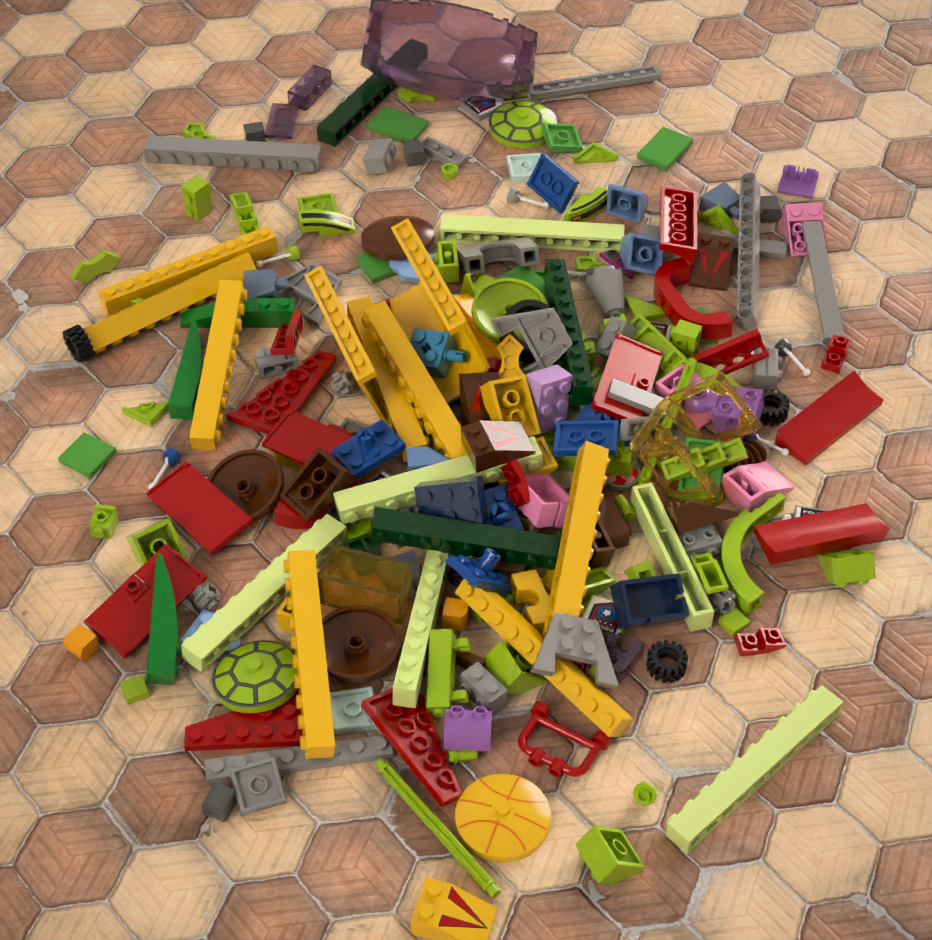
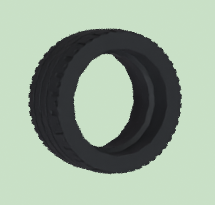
M525 299L513 304L504 316L551 307L541 301ZM514 331L502 337L499 336L500 342H502L511 334L524 347L519 361L526 363L536 361L527 343L519 339Z

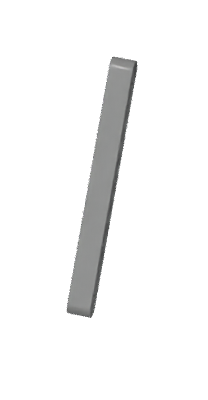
M751 172L742 175L740 178L737 316L742 328L746 331L755 329L758 326L761 189L756 175Z

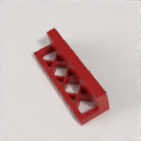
M302 310L293 312L289 324H280L270 349L271 355L295 354L303 331Z
M757 328L689 358H694L697 362L713 368L720 364L725 365L724 369L719 371L727 375L769 357V353L763 344L761 334ZM757 348L762 350V353L757 355L751 354ZM736 357H744L743 360L738 363L733 362L734 358Z

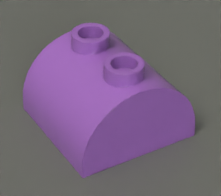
M459 705L446 709L444 749L490 751L492 711H487L482 706L475 707L473 710H464Z

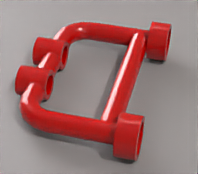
M536 701L530 710L532 716L518 738L520 750L529 756L528 762L534 767H540L542 763L550 766L548 769L549 773L557 778L562 773L572 777L584 775L590 769L600 751L607 750L612 742L611 737H608L602 731H596L592 739H589L548 719L547 717L551 713V709L540 701ZM537 724H540L590 749L579 767H571L563 759L553 758L547 755L541 748L529 746L527 739Z

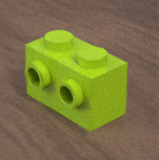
M195 175L181 186L184 212L188 217L199 221L213 210L208 181Z
M437 241V252H434V262L438 263L435 265L445 283L459 282L456 241Z
M679 320L677 326L672 327L670 337H672L671 343L686 358L699 353L702 326Z

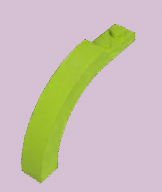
M780 492L774 497L768 498L765 504L759 508L756 507L751 513L746 509L738 514L739 516L735 517L729 525L723 539L720 568L729 586V591L731 590L736 595L734 599L735 606L746 617L762 606L764 591L746 573L742 564L740 550L745 541L754 533L755 526L766 524L784 510L786 496Z

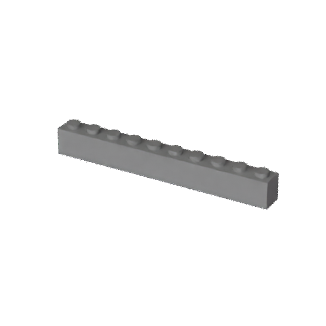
M148 136L144 146L146 163L319 172L322 159L321 145Z

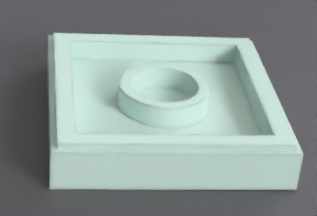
M541 153L506 156L511 183L527 182Z
M372 686L330 693L334 735L378 729L361 707L364 699L374 696Z

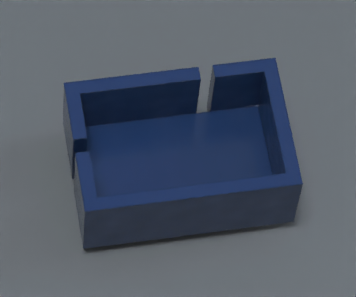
M482 476L420 482L414 487L416 504L421 506L418 509V514L474 523H483L488 518Z
M680 573L622 580L610 586L619 630L635 628L640 625L642 627L679 622L689 616L685 597H680L672 602V598L684 593Z

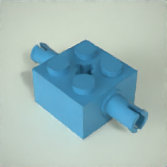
M414 329L410 343L431 377L446 379L452 362L466 363V360L463 359L468 358L467 351L456 350L458 343L449 332Z

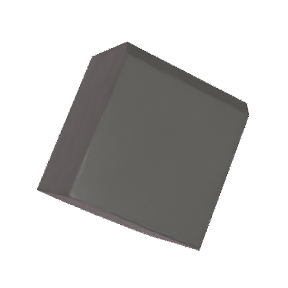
M262 122L243 124L246 141L266 142Z
M419 139L403 141L404 157L407 166L423 165L426 161V154L422 142Z
M761 196V223L778 222L782 217L778 198L776 196Z
M214 783L201 804L203 814L226 822L237 803L235 791L226 785Z

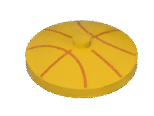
M494 774L476 780L463 791L455 809V826L462 843L475 855L493 862H513L530 856L544 843L550 829L551 813L546 797L536 785L515 775Z

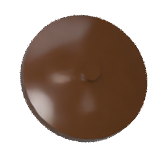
M405 215L390 216L369 224L363 230L361 235L362 247L366 253L375 258L404 260L408 258L391 227L408 218L426 250H429L434 243V229L429 222L418 217Z
M256 449L242 450L229 455L217 464L208 477V480L250 516L254 522L262 519L273 510L281 498L279 495L284 490L285 485L283 470L276 459L269 453Z
M354 605L334 610L322 618L327 672L330 678L344 683L369 682L386 674L398 660L401 651L400 632L392 618L384 612L369 606Z

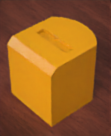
M446 597L442 613V628L462 632L468 626V604L461 599Z
M77 625L71 630L63 641V647L82 661H87L100 649L97 635L82 625Z

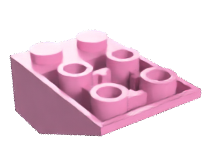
M821 202L785 204L782 210V225L791 257L807 256L802 231L803 221H821L827 249Z
M684 364L655 383L654 391L656 395L668 399L669 404L684 370ZM695 372L693 373L687 391L690 389L691 386L695 384H702L706 386L705 383L698 376V374ZM682 403L676 415L696 431H699L712 421L711 411L693 413L685 409Z
M767 462L737 466L723 475L721 490L724 495L741 511L746 509L750 513L756 507L759 508L765 504L768 498L774 497L779 492L785 495L795 488Z

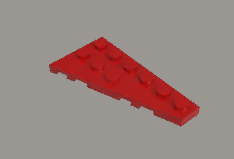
M318 350L302 361L301 366L295 370H289L284 378L276 379L256 393V397L251 401H245L238 410L226 414L227 420L268 435L289 409L298 413L301 411L336 363V355Z
M393 688L364 699L361 703L363 710L442 808L457 801L461 797L462 792L454 772L450 770L447 763V754L441 748V739L431 714L426 710L423 694L420 695L419 692L416 708L393 705Z
M299 690L287 702L269 711L260 713L233 711L186 726L184 738L185 751L300 746V736H303V730L298 729V715H301V709L296 708V695H299Z

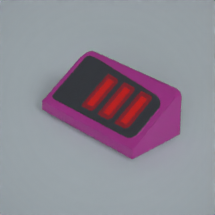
M616 250L600 252L599 255L610 265H614L616 269L618 267L621 268L622 273L628 278L633 279L637 272L625 270L620 253Z

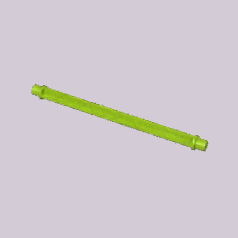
M689 358L684 366L667 413L658 430L642 472L637 479V485L649 483L693 373L696 370L697 360L694 358Z
M379 758L375 762L379 773L398 792L426 826L432 830L434 835L464 869L470 873L485 893L488 892L492 898H496L501 893V890L496 886V882L476 862L472 855L392 765L383 758Z

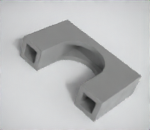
M529 237L457 248L458 264L465 274L485 273L484 265L497 261H514L521 267L540 264L538 245Z

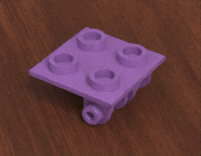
M784 165L777 192L813 198L819 171L807 168L805 173V167L800 172V166H798L796 171L795 165Z

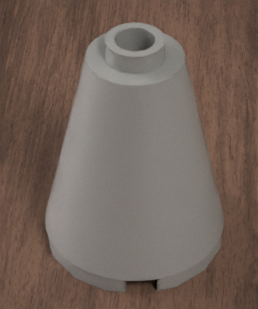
M614 265L598 267L593 270L594 273L591 276L587 275L586 284L607 318H611V316L620 317V314L624 313L622 270L619 267L616 269Z

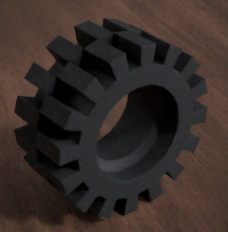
M77 324L63 331L65 345H67V349L75 361L80 363L94 356L91 340L88 339L87 333H85V330Z
M768 389L764 390V408L759 423L763 421V425L766 426L767 423H770V426H774V423L780 425L781 422L784 423L788 417L789 399L786 398L785 394L781 395L780 391L774 393V389H771V392H768ZM765 406H773L777 409H768Z
M661 640L657 641V646L653 644L651 649L649 648L646 665L647 671H650L649 675L651 677L655 675V680L657 681L662 678V683H666V679H669L670 683H674V678L677 681L680 680L681 676L685 675L687 669L688 655H686V649H682L680 643L676 646V641L673 640L671 644L668 643V640H664V644H662ZM667 657L673 659L676 663L664 665L659 662V659Z

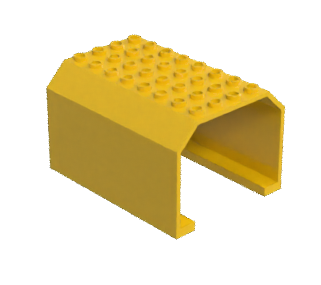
M407 218L391 227L420 282L413 288L391 299L390 306L393 315L409 341L415 328L449 332L458 343L456 350L467 351L468 358L463 359L466 360V363L452 362L446 379L431 377L447 404H450L460 398L459 374L486 373L490 366L467 320ZM320 266L304 276L356 381L380 420L382 419L389 425L372 381L378 375L325 271Z

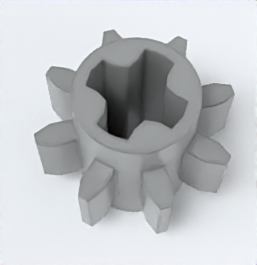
M342 369L332 375L334 379L331 381V387L336 393L344 395L354 390L352 385L355 384V378L351 372H345Z
M201 583L192 592L195 596L193 603L201 610L206 608L211 610L220 601L217 598L219 595L218 589L209 583L206 585Z
M731 590L711 593L709 599L712 602L711 605L714 612L717 611L719 615H722V613L728 614L735 608L736 603L734 599L736 595Z

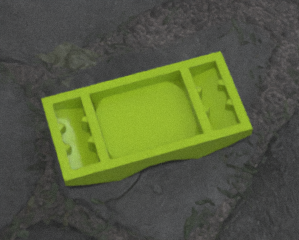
M638 313L630 321V324L637 329L632 340L663 353L654 380L655 383L688 360L641 313Z

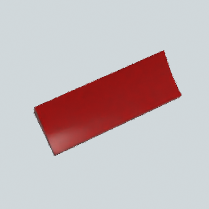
M661 186L659 250L678 255L694 265L697 253V191Z
M852 371L779 428L775 444L782 449L787 448L791 456L804 465H808L880 407L883 403V398L873 392L858 374Z
M865 503L757 525L754 527L753 532L770 565L880 542L884 540L890 528L882 523L870 509L869 505Z

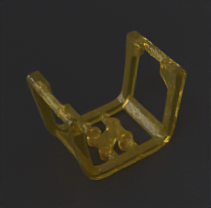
M721 371L666 396L653 409L629 445L631 453L642 461L666 491V496L670 501L675 499L694 501L715 498L721 489L709 474L704 475L689 457L691 451L679 436L673 437L672 431L669 428H664L659 422L665 412L684 436L690 438L728 442L758 431L762 426V423ZM705 390H710L720 396L729 394L743 412L738 418L739 425L707 439L678 404L679 401ZM653 429L657 431L655 433L656 441L650 435ZM678 455L680 460L698 480L700 487L678 490L679 479L672 481L668 486L645 456H655L658 460L659 469L663 471L660 462Z

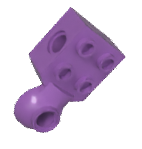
M695 384L685 393L682 404L685 409L693 413L711 411V420L715 431L728 433L734 431L735 434L744 433V435L755 436L764 408L763 390L723 385L714 391L702 384Z

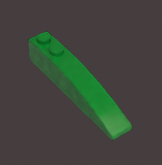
M249 298L244 300L245 311L244 315L240 317L242 328H279L280 324H289L295 311L294 298ZM215 303L183 312L181 314L180 328H190L192 321H196L197 328H211Z
M196 321L191 322L168 402L171 419L193 420L203 369L202 349Z
M157 554L146 683L173 685L174 677H179L180 664H176V657H180L181 643H177V612L170 577L162 554Z

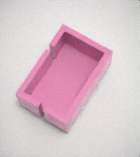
M524 474L529 488L530 502L518 508L537 528L552 526L563 528L569 494L549 474Z

